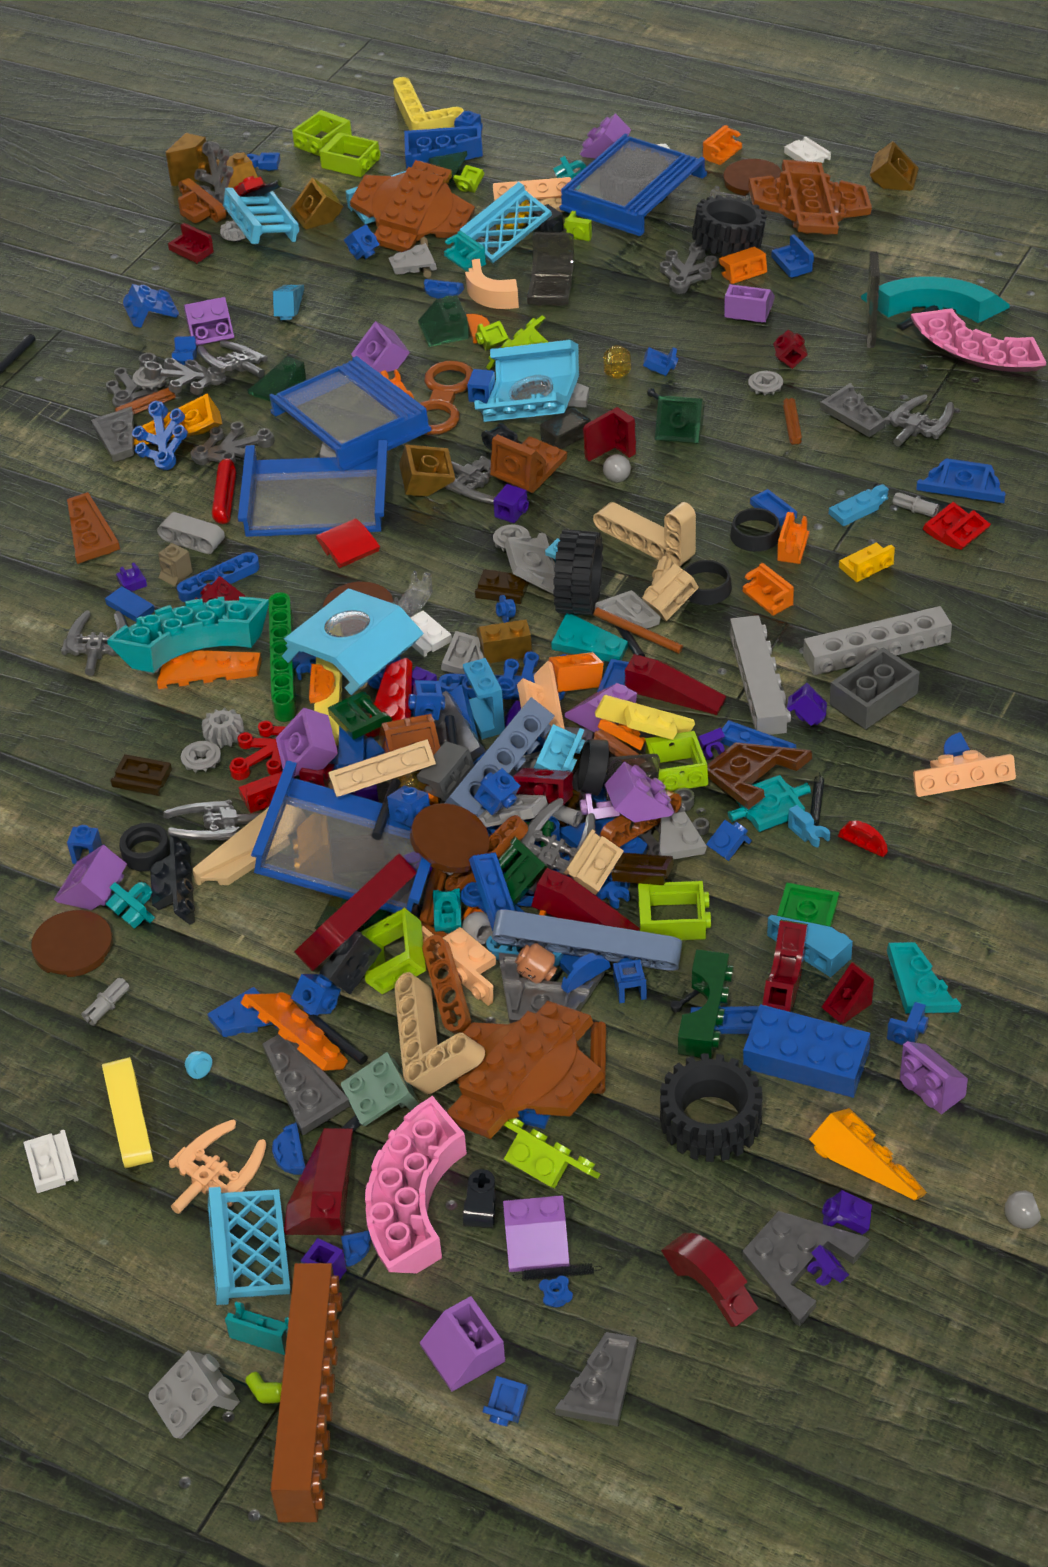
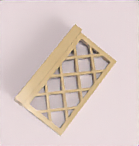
M427 739L328 772L331 781L328 785L330 789H334L337 798L435 765L436 762Z

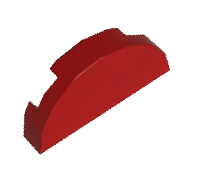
M849 821L839 831L838 837L874 854L884 857L888 852L883 836L867 823Z

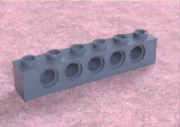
M531 697L445 803L463 807L479 817L485 809L482 808V805L471 794L475 796L482 779L488 773L492 772L495 774L501 768L508 774L512 769L517 772L526 761L522 756L526 752L530 755L539 745V742L536 741L538 736L544 738L551 730L552 726L549 723L555 715Z

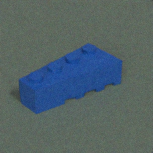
M481 125L404 131L406 168L412 167L415 160L443 166L483 156Z

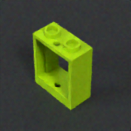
M320 110L292 130L294 147L320 156V150L338 132L352 135L350 120ZM321 131L328 133L321 139L315 137Z
M340 132L320 150L322 168L357 177H362L380 159L381 155L378 141ZM344 153H347V154H352V155H356V156H360V157H359V158H354V157H350V156H345V155H343V154H344Z
M695 731L677 733L673 740L660 736L645 738L646 759L651 763L650 772L652 778L659 779L666 786L665 790L676 791L680 788L689 789L708 786L707 762ZM688 758H691L693 761V765L660 769L658 763Z
M703 881L665 882L664 885L638 884L640 931L672 936L680 940L706 939V928H711L710 912H705V908H709V892L703 891ZM696 904L697 919L651 921L650 906Z
M406 908L362 931V935L382 949L376 961L365 973V982L382 995L395 988L397 979L403 973L410 972L418 976L426 971L421 920ZM404 936L405 952L385 962L384 946Z

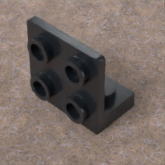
M355 931L333 952L321 969L320 974L348 994H351L355 987L359 985L370 966L376 961L382 949L364 935Z

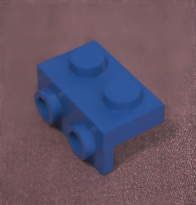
M795 234L790 235V245L772 250L771 257L790 278L812 272L813 252Z

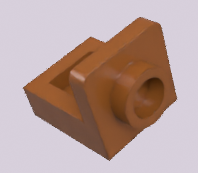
M190 191L178 198L180 214L193 223L201 222L210 216L209 208L197 202L194 191Z

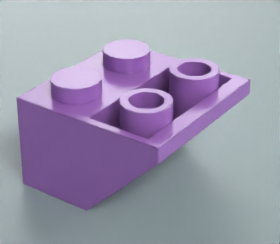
M616 114L610 118L606 117L598 128L594 127L587 134L588 138L582 144L583 149L580 155L582 157L597 158L625 133L629 135L631 129Z
M730 284L725 294V317L735 320L766 322L775 295L770 289Z
M225 297L184 305L190 336L196 337V346L234 338Z
M623 762L605 783L614 810L633 822L668 817L674 813L670 803L671 798L665 791L666 786L659 779H651L646 776V773L637 765L632 767L628 763Z
M909 1041L903 1044L900 1081L907 1089L914 1091L920 1096L927 1106L943 1114L966 1096L968 1078L926 1044Z
M471 1296L445 1310L420 1341L421 1348L451 1392L505 1362L503 1340Z

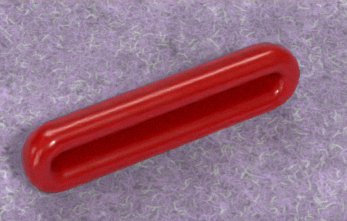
M229 458L220 461L217 468L212 518L219 524H227L231 519L236 468L233 461Z

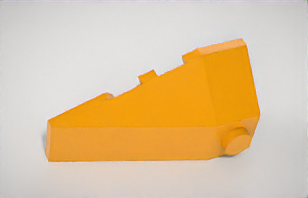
M208 393L179 407L185 414L184 420L179 425L184 426L188 431L186 437L204 434L212 428L222 425L220 411ZM171 412L163 419L165 429L172 420L170 418ZM154 420L142 426L147 432L156 435ZM172 434L169 440H173L175 436ZM134 437V445H135V447H136L137 444H139V443H141V442L145 443L146 445L152 444V443H149V442H146V441H143V440H142V441H138V440H136V438Z
M850 1108L831 1113L809 1138L815 1145V1151L822 1157L829 1158L902 1195L917 1200L924 1197L927 1193L904 1166L892 1162L893 1153L888 1147H883L873 1140L876 1136L874 1131Z

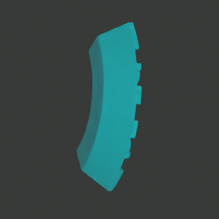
M925 276L899 279L877 286L861 295L863 301L888 318L899 313L912 311V307H925L926 309L929 306L935 305L939 307V310L944 308L954 309L956 314L980 323L1010 308V304L979 285L946 277Z
M218 597V599H211L207 603L203 602L202 599L185 601L186 606L173 609L169 605L154 610L155 615L136 618L137 623L130 627L124 625L107 640V644L132 669L152 673L171 659L194 650L218 646L251 648L262 634L269 599L239 597V601H225L224 597Z

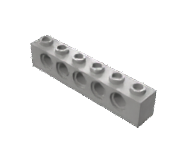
M941 606L805 638L803 657L813 675L855 666L883 647L896 656L949 643L951 640L952 623Z

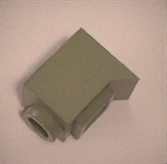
M171 543L158 553L161 567L159 579L176 586L193 573L189 551Z

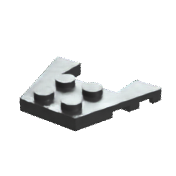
M499 953V963L510 1024L519 1021L527 1011L537 1013L547 1001L580 1011L605 974V971L567 994L561 988L562 982L543 980L541 983L535 984L526 978H521L515 963L518 955Z
M778 1211L743 1250L742 1258L764 1285H768L776 1295L778 1303L782 1307L785 1306L792 1315V1320L800 1327L816 1308V1300L794 1287L796 1282L807 1271L808 1265L816 1261L811 1252L819 1245H822L854 1264L869 1247L870 1239Z

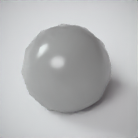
M616 454L611 455L605 460L603 472L608 480L614 483L623 482L630 475L631 465L626 457Z
M473 912L463 921L462 929L481 945L486 944L488 937L493 934L487 913Z
M1026 1190L1016 1191L1008 1197L1004 1212L1009 1223L1020 1229L1032 1228L1039 1223L1041 1214L1033 1193Z

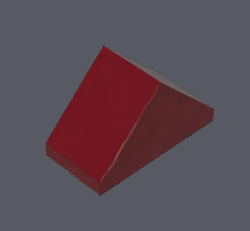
M851 962L822 1005V1008L840 1024L846 1023L872 1004L874 978L856 963Z

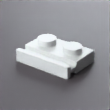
M804 137L803 141L797 140L784 146V153L796 161L823 163L825 159H831V152L807 137Z
M421 611L410 617L424 633L412 647L424 657L427 656V652H434L452 641V635L426 612Z
M61 1130L60 1134L54 1136L51 1133L24 1142L37 1193L66 1185V1181L74 1179L75 1182L79 1180L65 1130Z

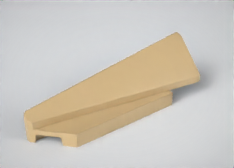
M286 805L266 860L289 846L290 841L287 835L296 832L297 828L307 820L301 808ZM269 807L193 868L194 880L197 885H201L205 881H218L219 885H230L255 868L256 858L252 857L251 854Z

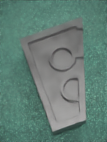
M851 383L820 402L821 410L868 437L884 428L885 420L872 406H868L864 402V397L854 391V386Z
M132 406L91 420L93 428L113 462L124 460L134 455V436L132 435L134 413Z
M606 1332L588 1358L584 1370L578 1378L574 1379L570 1385L569 1392L556 1406L555 1414L618 1426L636 1351L637 1337Z

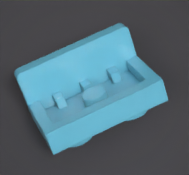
M553 724L534 768L572 771L577 761L573 758L574 753L579 754L585 743V740L581 739L584 729L580 728L576 735Z

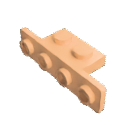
M571 178L494 183V201L518 182L523 184L525 190L536 199L561 198V189L571 181Z
M547 661L534 674L535 683L523 678L517 684L521 709L532 697L555 715L549 723L551 726L554 724L565 729L553 664Z
M968 750L963 752V755L955 757L953 755H941L938 757V760L930 761L931 768L913 772L915 794L918 797L1010 781L1016 778L1013 755L1007 754L987 758L976 750Z
M422 926L424 944L425 940L433 934ZM460 927L443 937V939L451 947L461 984L468 988L476 999L482 1000L489 1006L493 1003V985L481 973L496 965V956ZM436 944V945H435V946H436V949H435L434 951H432V952H434L435 954L438 955L437 948H438L440 945H439V944ZM448 966L442 967V969H445L449 972Z

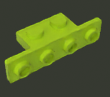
M542 315L537 320L535 318L530 320L525 330L521 328L513 336L514 339L512 341L508 339L501 348L547 343L548 341L537 331L545 317ZM489 356L490 362L486 366L488 370L496 365L495 360Z
M508 1119L504 1126L518 1133L504 1160L555 1189L568 1164L575 1166L592 1177L599 1178L600 1173L593 1170L595 1166L593 1162L582 1156H579L578 1160L569 1156L571 1150L558 1142L554 1146L545 1142L548 1136L532 1128L531 1132L526 1131L522 1128L524 1122L519 1119Z

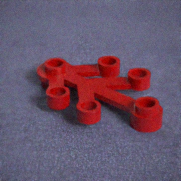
M262 721L258 724L259 735L262 737L279 735L285 728L284 726H273L270 721ZM248 732L241 733L238 736L240 748L248 749L254 747L262 749L245 759L237 757L232 760L229 768L233 779L244 780L248 778L251 774L250 767L272 755V759L266 763L267 772L273 775L282 771L276 739L253 738L252 734Z

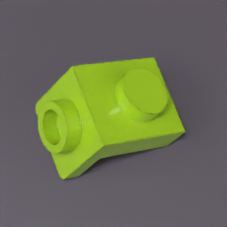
M466 165L461 175H454L453 180L459 190L475 193L485 173L483 169Z
M572 211L564 221L567 238L590 241L592 238L591 220L577 218L576 211Z
M500 321L485 327L481 323L477 327V333H475L478 344L483 345L485 351L502 345L509 339Z

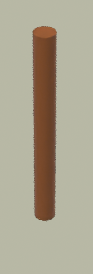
M599 607L594 611V616L680 654L683 649V645Z

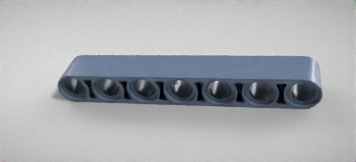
M498 910L496 912L492 939L501 944L524 947L526 944L530 946L538 943L550 952L580 957L594 953L595 955H603L608 961L617 963L623 958L640 959L642 967L674 971L679 968L682 941L672 936L512 910Z

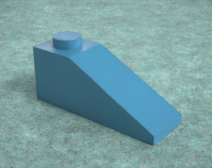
M283 285L273 291L274 316H280V320H291L292 316L298 314L304 285Z
M775 915L768 917L767 936L776 942L781 919L808 924L804 960L827 976L832 977L851 960L853 941L832 927Z

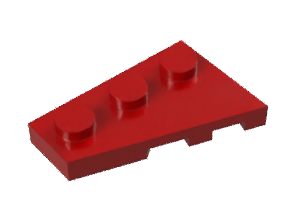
M250 176L238 183L234 189L241 197L266 184L261 176L258 178Z
M408 658L386 666L374 702L382 712H386L392 718V721L411 718V709L408 708V697L412 692V662ZM379 727L365 735L368 738L379 736L381 728Z

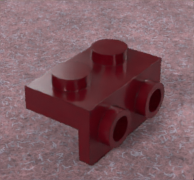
M186 223L180 225L182 235L168 243L170 251L196 263L214 252L211 235Z

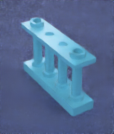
M225 188L223 206L251 244H259L260 236L263 233L284 232L292 242H296L299 224L273 191L264 196L240 197L233 188ZM263 204L264 206H247V205ZM269 213L271 214V215L254 216V214H269ZM264 223H278L279 225H261V224H264Z

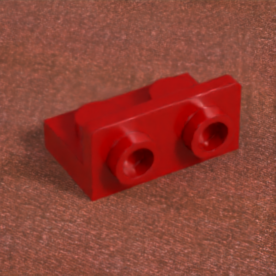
M283 771L238 787L239 794L250 814L270 806Z

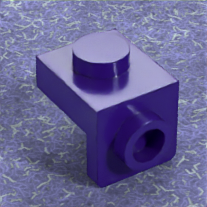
M841 1190L832 1198H828L822 1208V1214L824 1215L823 1224L832 1227L834 1224L840 1223L863 1235L870 1227L872 1204Z

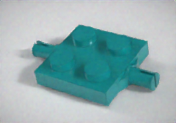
M781 775L753 784V786L764 789L765 797L749 810L736 800L740 808L728 811V817L731 822L746 817L752 822L758 832L788 821L789 809L795 805H798L805 811V807L798 797L811 793L808 783L794 788L787 784Z

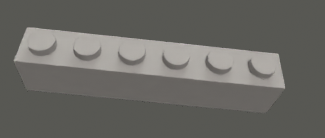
M759 615L731 618L730 639L754 728L768 735L787 733V723L791 722V714L785 708L784 690L780 691V674H775L776 660L775 657L770 656L772 649L770 641H766V625L761 624Z

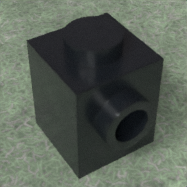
M547 204L544 206L552 212V216L535 230L549 238L563 231V214ZM533 211L532 215L533 217H540L543 212Z

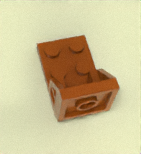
M497 434L492 439L490 475L534 493L567 459V452L530 436L522 444H519Z
M432 714L386 722L381 725L379 737L385 753L427 739L433 756L440 748ZM422 769L396 777V779L401 781L400 788L408 786L424 791V788L430 785L418 781L417 775Z

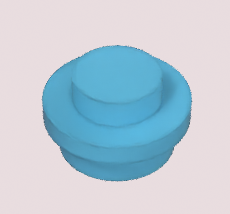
M203 1051L192 1052L185 1061L186 1071L194 1079L203 1078L212 1067L211 1056Z

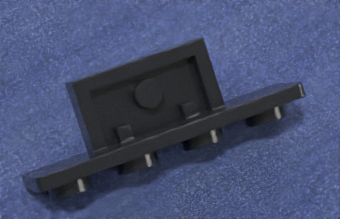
M170 836V855L150 867L152 906L157 910H161L173 902L174 913L191 925L195 922L191 848L186 841Z

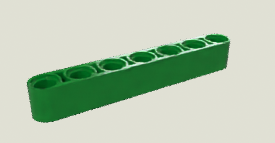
M278 592L269 597L271 700L275 719L280 722H288L296 716L295 668L293 659L288 663L282 655L288 649L285 646L287 642L284 638L293 632V615L289 595Z

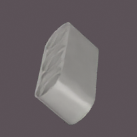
M176 512L171 513L157 528L158 535L163 540L205 554H211L225 538L224 531L219 526Z

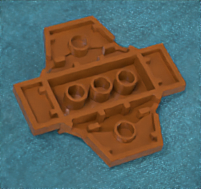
M415 160L412 167H408L405 173L395 176L364 175L350 200V207L368 218L374 217L377 226L374 235L380 244L379 246L400 252L412 249L417 241H420L422 237L428 234H435V237L449 238L456 235L471 220L475 213V206L453 194L447 184L452 177V170Z
M783 160V171L780 172V177L776 179L773 176L749 178L748 188L752 205L757 204L760 206L759 209L784 215L792 220L793 228H797L798 232L805 234L821 233L823 235L837 234L839 229L838 222L842 219L871 214L872 206L866 186L842 180L839 184L838 182L830 181L831 176L824 173L821 162Z
M547 1001L537 1013L527 1011L519 1021L511 1024L472 1022L463 1033L484 1047L485 1056L477 1067L455 1079L460 1085L459 1088L462 1095L448 1109L447 1114L459 1127L489 1139L498 1132L508 1119L519 1117V1111L525 1109H535L536 1114L571 1116L604 1078L602 1069L579 1050L577 1043L593 1025L591 1015Z

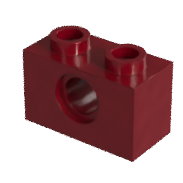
M522 768L514 775L515 781L520 785L516 795H545L548 804L558 798H562L563 805L573 797V771Z

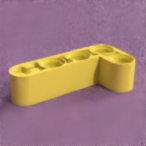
M128 1057L102 1064L125 1169L154 1162L131 1058Z

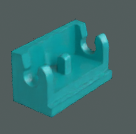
M461 230L445 241L447 245L453 242V246L444 251V256L466 272H469V268H472V260L480 259L481 267L486 265L485 247Z
M236 1301L235 1315L228 1312L225 1318L229 1338L285 1355L289 1317L285 1318V1322L247 1311L243 1303Z

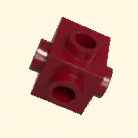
M788 329L773 343L776 351L775 356L779 361L784 362L793 369L808 355L804 345V338L799 333L794 334Z

